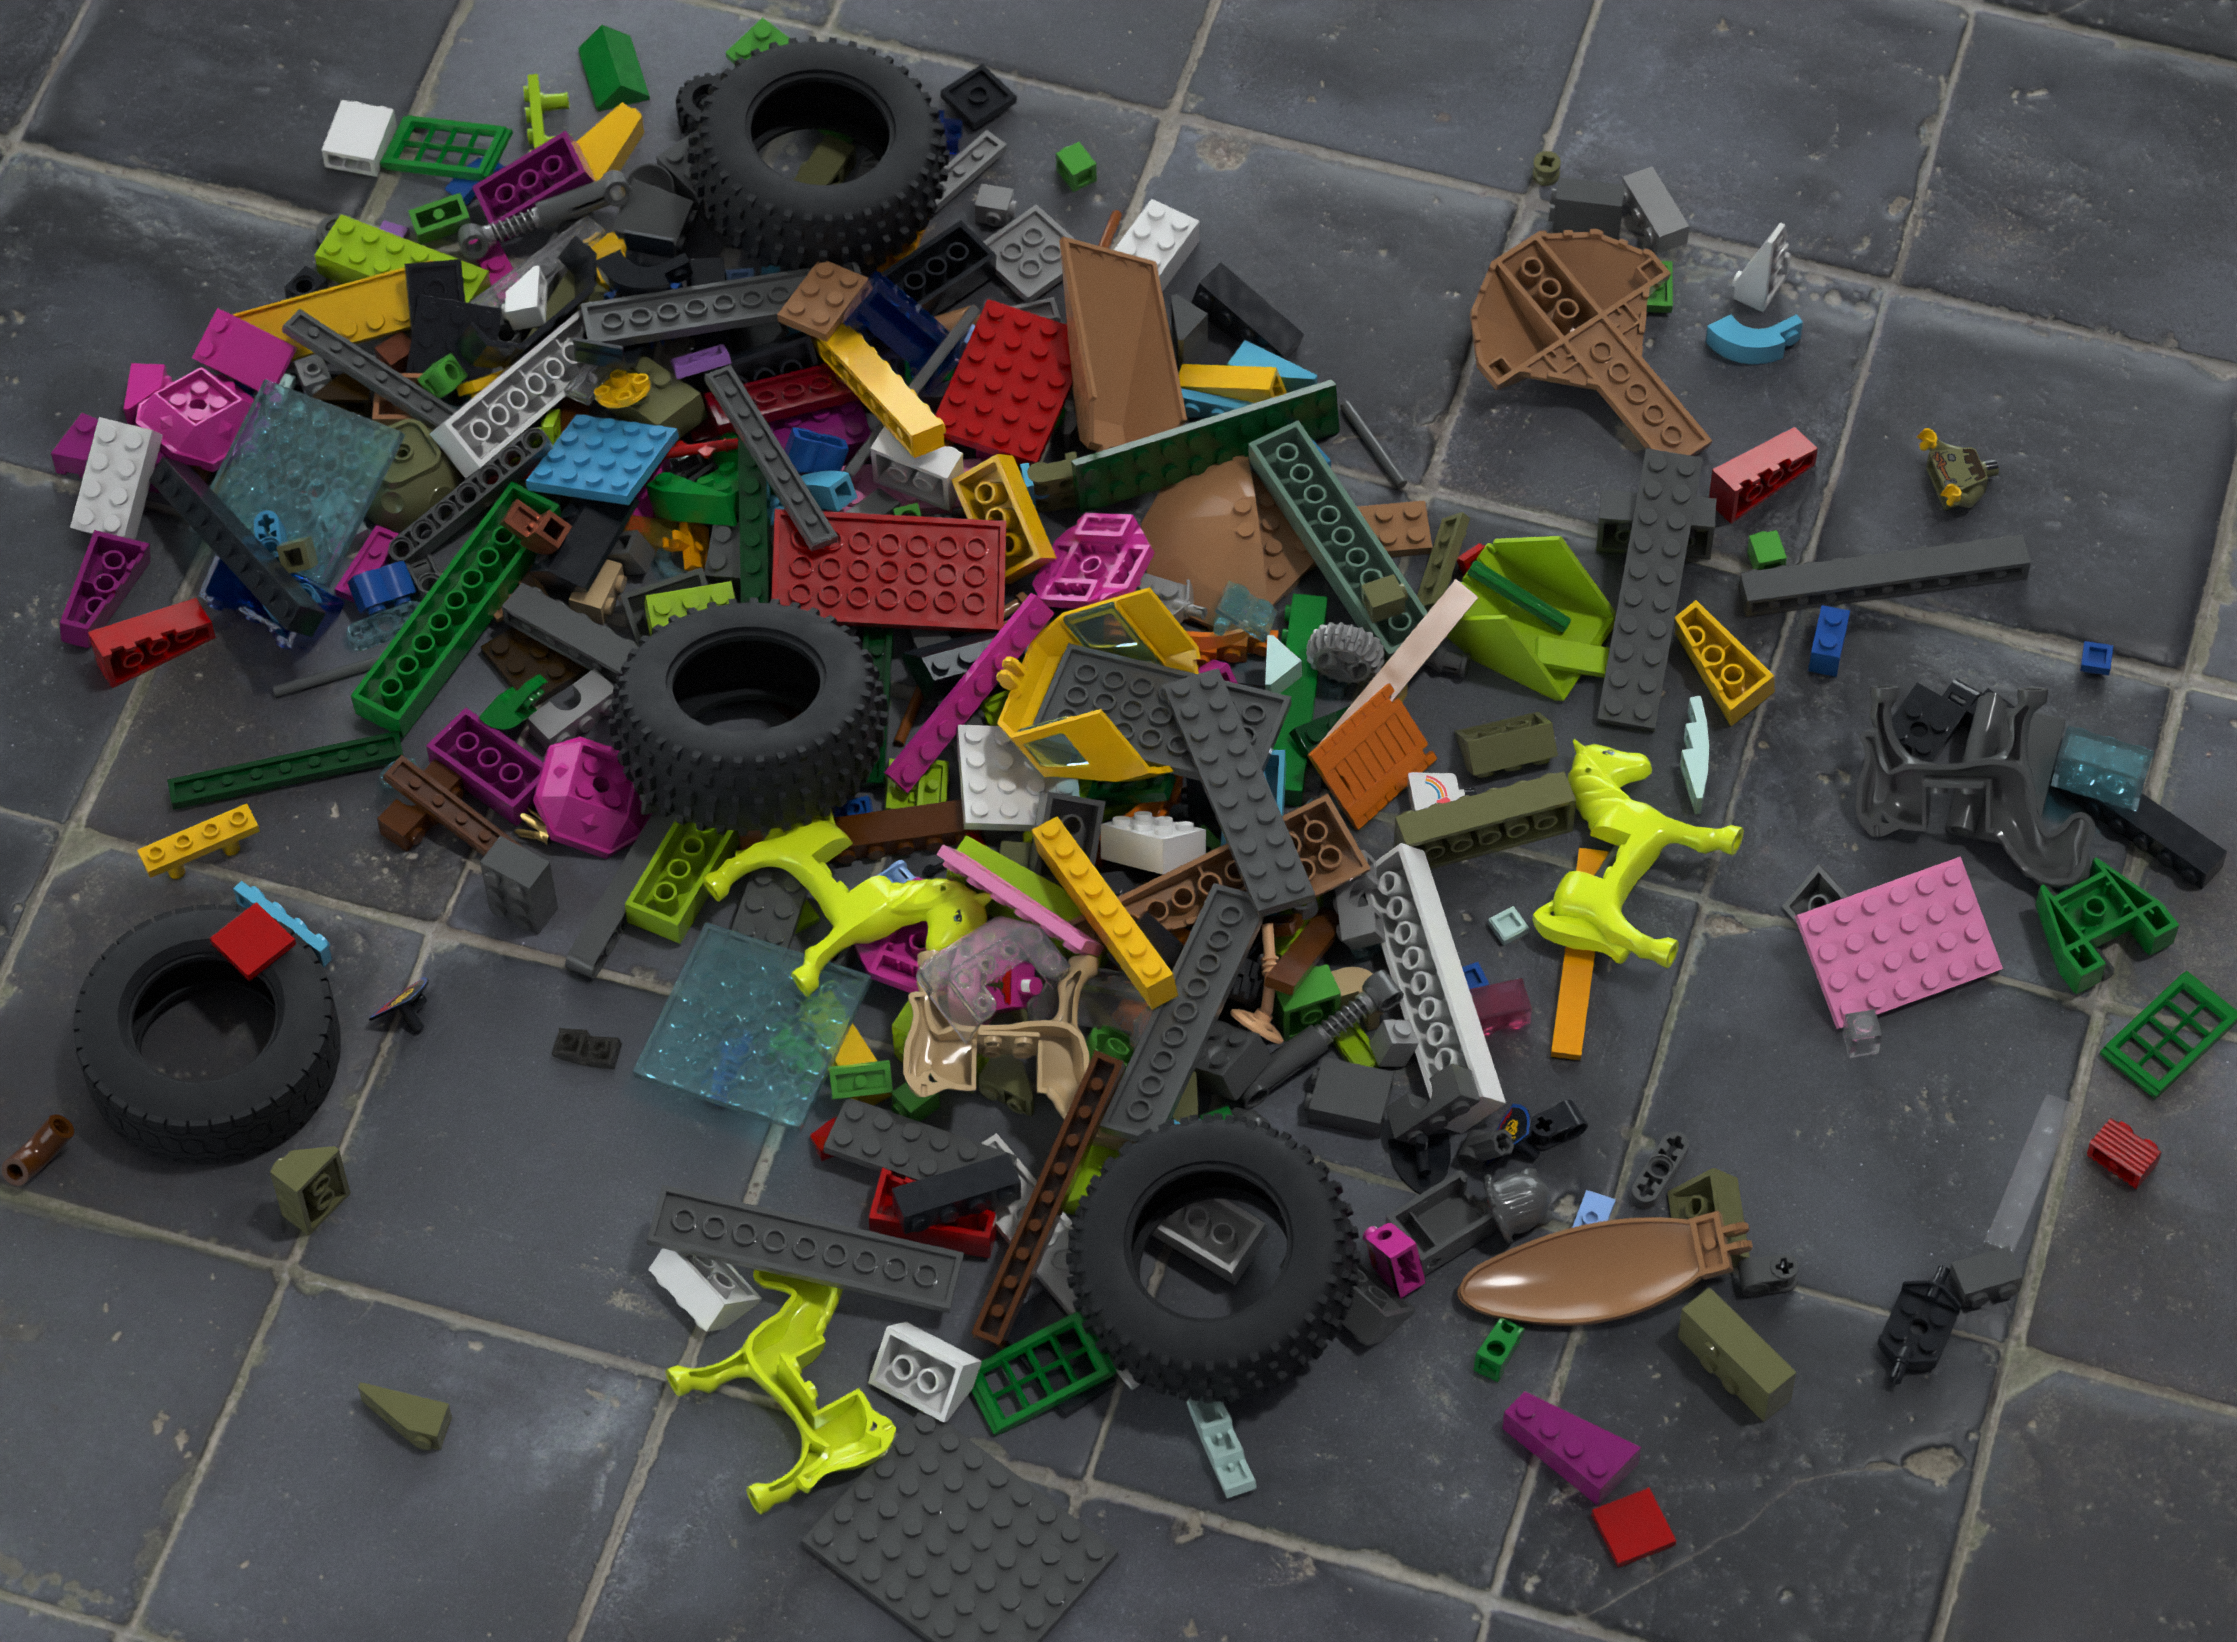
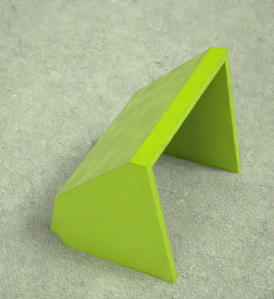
M1561 536L1495 539L1493 544H1486L1477 557V561L1570 617L1571 622L1563 633L1559 632L1466 573L1462 579L1463 582L1460 583L1476 594L1478 599L1446 637L1462 651L1470 653L1474 661L1555 701H1564L1582 674L1545 668L1535 654V639L1538 636H1545L1601 646L1614 627L1616 611Z

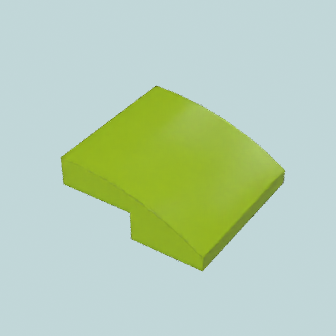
M889 758L887 768L895 759ZM935 759L908 793L902 791L886 775L884 810L947 802L949 761Z

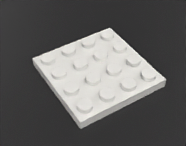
M957 726L956 738L964 829L1031 831L1035 826L1040 791L1080 797L1078 779L1063 777L1045 778L1000 726Z

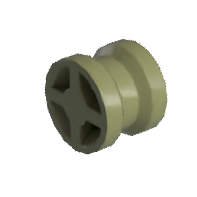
M1542 151L1534 157L1533 179L1536 183L1542 186H1550L1558 181L1561 160L1556 153Z

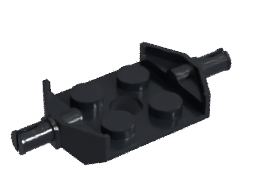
M1939 1265L1933 1280L1905 1281L1902 1284L1900 1294L1882 1334L1879 1335L1877 1343L1884 1356L1894 1363V1368L1888 1378L1892 1383L1896 1378L1895 1384H1901L1905 1372L1909 1371V1369L1926 1371L1936 1368L1962 1307V1304L1944 1285L1951 1272L1948 1267H1945L1943 1272L1944 1266ZM1914 1324H1920L1926 1328L1927 1332L1923 1335H1916L1910 1330V1327Z

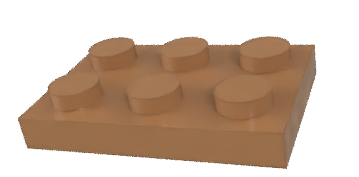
M818 260L777 314L778 322L827 342L868 288L869 278L829 261L819 263Z

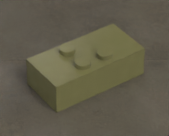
M642 354L635 369L626 372L647 374L651 383L648 394L639 402L628 407L607 408L624 421L677 428L678 440L708 418L701 393L682 380L677 379L675 375L644 354ZM600 367L588 377L593 394L595 388L610 379V373L617 369Z
M1710 1287L1682 1309L1678 1338L1700 1359L1702 1366L1707 1372L1714 1373L1722 1381L1724 1388L1730 1394H1736L1763 1422L1791 1401L1797 1372Z

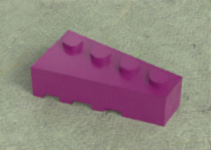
M84 413L79 415L51 452L56 473L66 475L69 472L78 474L79 478H83L98 419ZM160 450L158 452L154 469L157 467L162 456L169 458ZM150 482L148 491L160 493Z
M94 530L60 620L61 642L86 648L91 646L88 632L105 627L151 563L150 543Z
M1526 1391L1504 1411L1502 1429L1597 1506L1639 1464L1640 1446Z

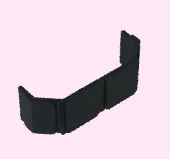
M625 229V258L632 264L640 267H653L677 257L674 238ZM618 292L614 295V298L626 297ZM576 337L573 339L576 362L623 371L635 369L647 343L619 346Z
M575 235L557 257L574 275L575 298L521 344L490 340L474 322L470 323L455 343L462 356L471 366L498 368L501 366L503 369H506L508 366L513 365L543 340L548 333L550 334L581 308L580 304L585 303L592 295L597 285L594 282L597 277V264L595 262L597 260V253Z

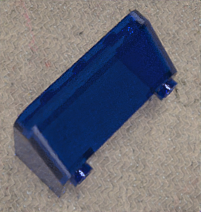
M874 271L845 310L843 318L845 326L849 325L856 331L859 329L864 331L866 329L870 330L907 361L911 370L909 374L912 378L917 375L950 332V330L878 271ZM960 341L956 343L926 382L925 393L928 395L937 388L959 363Z

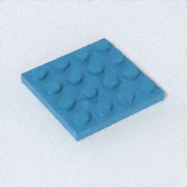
M576 414L553 444V449L548 452L547 456L543 457L527 478V489L529 491L629 505L678 440L677 428Z

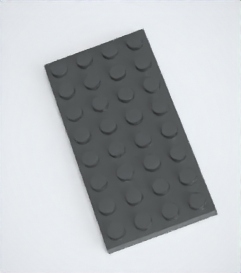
M1068 643L1031 728L1067 719L1069 716H1077L1102 709L1149 767L1170 766L1174 771L1171 774L1200 781L1163 692L1164 683L1196 674ZM1224 681L1264 773L1291 707V696ZM1061 733L1036 740L1077 750L1068 738Z

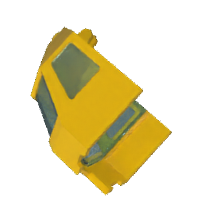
M1150 587L1064 612L1032 640L1022 663L1018 662L1019 660L1014 657L1007 656L1003 659L1002 667L1005 670L1001 669L998 672L996 680L1000 682L1003 688L1010 690V693L997 724L1045 778L1063 777L1125 782L1141 781L1174 772L1170 766L1149 767L1102 709L1077 716H1064L1033 725L1068 643L1199 674L1196 661L1201 659L1199 647Z

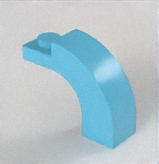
M819 471L801 475L802 480L821 509L838 512L858 498L850 475L847 472ZM770 494L771 525H774L775 509H784L778 497Z

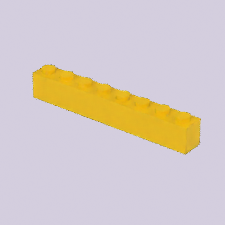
M844 319L827 342L811 336L814 350L914 458L945 446L944 434L946 433V428L942 419L937 418L931 412L928 404L923 403L918 398L914 389H910L904 383L903 378L895 374L889 363L880 358L876 349L873 346L870 347L865 342L863 335L860 332L857 333L852 328L848 319Z
M1058 816L1032 829L1038 854L1149 1007L1153 1010L1177 997L1178 992L1172 971Z

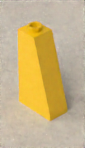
M622 102L576 141L596 181L601 179L608 171H620L644 134L643 117L637 109L630 108Z
M1182 364L1178 374L1181 388L1253 403L1287 393L1276 367Z

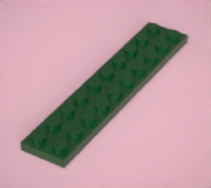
M1332 379L1071 460L1076 508L1080 513H1085L1177 484L1194 474L1201 475L1208 467L1216 463L1220 465L1231 461L1233 457L1244 455V457L1249 459L1248 443L1298 420L1313 441L1339 433L1336 384Z

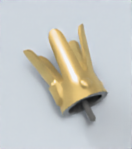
M528 807V810L539 819L526 813H522L520 817L526 821L528 826L537 831L516 829L515 833L519 837L537 839L550 845L553 840H550L545 829V823L537 813Z

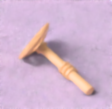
M1271 923L1261 925L1264 956L1261 958V969L1263 970L1262 976L1265 979L1279 961V957L1275 956L1274 928ZM1264 986L1261 1009L1257 1008L1255 1013L1242 1009H1232L1230 1011L1231 1016L1246 1028L1260 1034L1261 1037L1273 1043H1283L1282 1036L1270 1023L1273 1018L1271 1014L1273 1013L1275 990Z

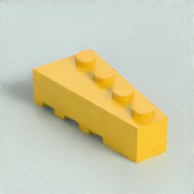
M1697 600L1675 616V634L1730 726H1733L1775 692L1774 675Z

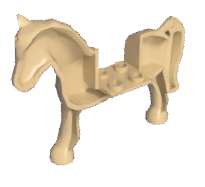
M936 950L920 952L918 954L919 975L916 982L919 992H911L908 995L914 1015L905 1041L903 1075L910 1090L917 1097L932 1096L945 1089L975 1092L977 1054H982V1056L987 1058L1013 1055L1014 1058L1027 1059L1031 1056H1036V1092L1046 1094L1053 1102L1057 1112L1065 1120L1089 1065V1052L1086 1041L1078 1028V1008L1083 986L1098 974L1099 960L1097 957L1078 955L1068 960L1069 973L1058 982L1059 1007L1056 1016L1052 1020L1026 1021L1009 1025H978L961 1023L953 1019L943 1007L939 995V976L947 966L946 953ZM929 1075L932 1076L935 1082L929 1081ZM1099 1128L1092 1145L1118 1151L1128 1139L1102 1133Z

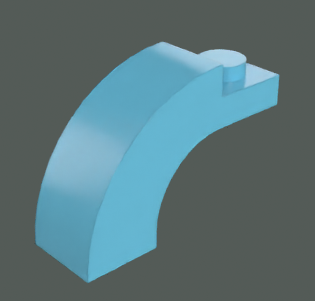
M1730 314L1708 325L1706 343L1719 355L1735 362L1744 364L1771 363L1784 358L1785 346H1791L1801 339L1803 321L1796 314L1769 328L1754 329L1742 325Z

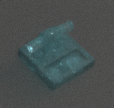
M1229 580L1223 588L1214 611L1216 615L1213 632L1215 635L1221 636L1233 623L1264 643L1270 634L1278 611L1267 600L1258 599L1250 594L1245 586L1238 583L1234 584Z

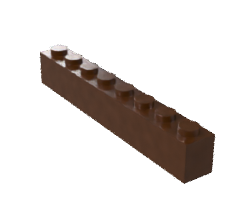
M962 799L834 817L836 826L847 834L853 844L827 863L839 862L848 864L862 858L877 860L885 855L899 854L905 856L912 854L914 851L925 849L928 851H938L942 845L953 846L956 844V846H959L966 833L974 832L973 834H978V830L964 829ZM760 830L748 831L747 836H739L740 849H748L753 844L762 841L764 835H761Z

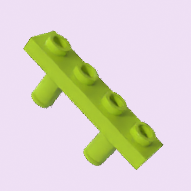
M538 74L527 75L528 86H523L525 103L530 102V107H525L527 124L532 123V128L527 129L529 145H534L535 149L555 137H547L545 135L543 114L546 111L569 109L568 92L543 94L540 90Z

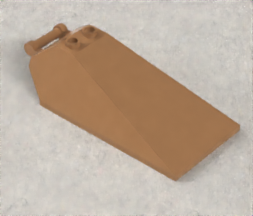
M1063 236L1059 241L1075 415L1080 441L1087 449L1100 452L1183 426L1187 421L1156 261Z

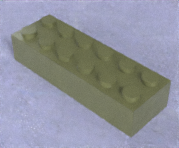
M1564 771L1556 774L1547 773L1541 778L1529 781L1521 780L1511 786L1491 788L1481 794L1465 795L1457 800L1443 804L1435 803L1428 808L1417 811H1405L1395 816L1394 847L1403 843L1423 850L1431 870L1572 832L1576 799Z

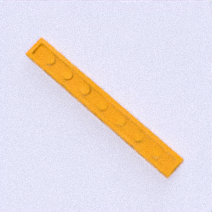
M1579 848L1576 871L1595 875L1609 851ZM1565 947L1551 1057L1581 1061L1595 951Z

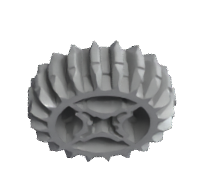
M1329 622L1327 626L1320 625L1319 629H1314L1306 647L1307 661L1311 664L1312 669L1318 670L1319 675L1328 676V680L1335 679L1338 680V683L1342 681L1347 682L1349 685L1352 682L1362 685L1363 681L1371 682L1372 678L1383 667L1385 660L1384 646L1380 643L1379 638L1373 637V632H1365L1363 627L1357 628L1353 624L1344 625L1342 622L1338 625Z

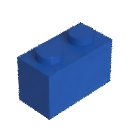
M1821 606L1811 650L1809 672L1837 677L1850 610Z

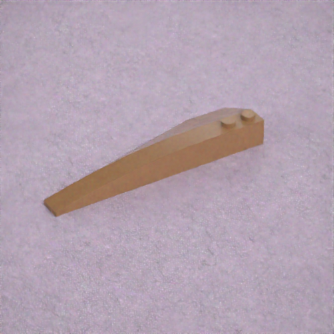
M1328 794L1282 816L1315 892V897L1371 871L1368 862ZM1226 843L1117 898L1135 922L1147 910L1165 928L1173 930L1195 924L1214 883L1246 892L1247 890ZM1083 914L1068 921V923L1101 945H1104Z

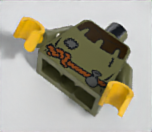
M1925 428L1917 435V438L1922 440L1919 444L1922 451L1929 449L1930 451L1926 470L1944 511L1957 506L1972 508L1985 494L1988 477L1999 474L1997 461L1990 459L1981 462L1976 449L1946 444L1937 439L1936 433L1929 428Z

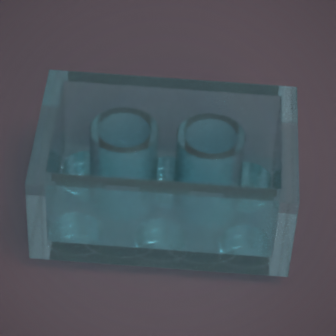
M2068 726L2058 753L2051 786L2137 811L2147 783L2155 751L2146 749L2141 745H2132L2118 741L2111 736L2098 735L2084 728Z

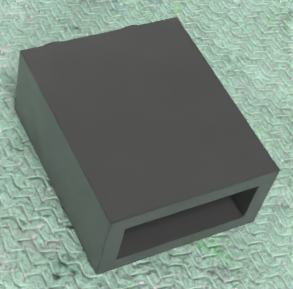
M1559 177L1557 188H1552L1550 204L1553 205H1550L1548 221L1554 222L1553 233H1563L1564 230L1589 232L1590 229H1599L1604 231L1603 235L1619 240L1625 185Z
M633 179L630 185L631 198L628 203L621 206L612 230L618 237L625 239V229L674 238L676 253L679 256L680 251L684 252L688 245L689 237L687 235L690 227H694L698 221L699 211L697 205L692 200Z
M1323 1057L1320 1068L1315 1067L1311 1080V1085H1315L1313 1094L1308 1093L1305 1101L1304 1111H1309L1308 1123L1380 1138L1386 1116V1107L1389 1105L1393 1089L1394 1072Z

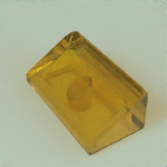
M632 515L623 531L638 530L652 547L664 549L662 538L673 539L672 531L679 530L680 522Z

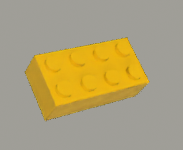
M996 454L951 480L967 519L1006 521L1005 584H1012L1057 559L1012 455Z

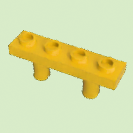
M246 803L142 847L137 851L150 878L167 871L172 879H179L186 872L185 863L220 848L228 856L235 855L240 851L238 841L256 834L260 830Z

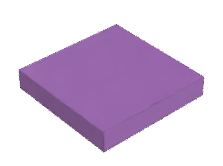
M723 344L670 360L677 379L732 363L730 355Z

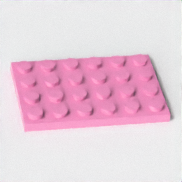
M1961 856L1794 916L1836 1029L2003 969Z

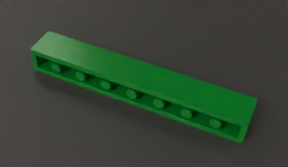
M1293 594L1292 605L1286 604L1284 621L1289 622L1288 629L1283 628L1281 643L1302 661V677L1280 693L1291 696L1292 700L1291 707L1273 750H1285L1284 805L1302 807L1308 756L1303 758L1289 732L1295 727L1313 721L1319 674L1318 670L1312 669L1311 664L1307 661L1306 647L1314 629H1319L1320 625L1326 624L1327 597Z

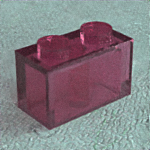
M1522 978L1469 989L1484 1035H1490L1498 1030L1507 1028L1518 1029L1531 1023L1532 1007Z

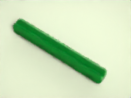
M1475 560L1469 568L1467 574L1559 632L1563 633L1571 622L1570 617L1481 562Z

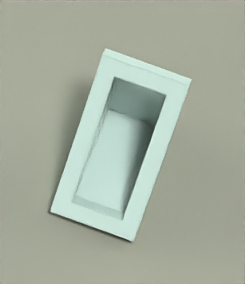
M1268 635L1265 690L1280 694L1302 677V661L1274 635Z

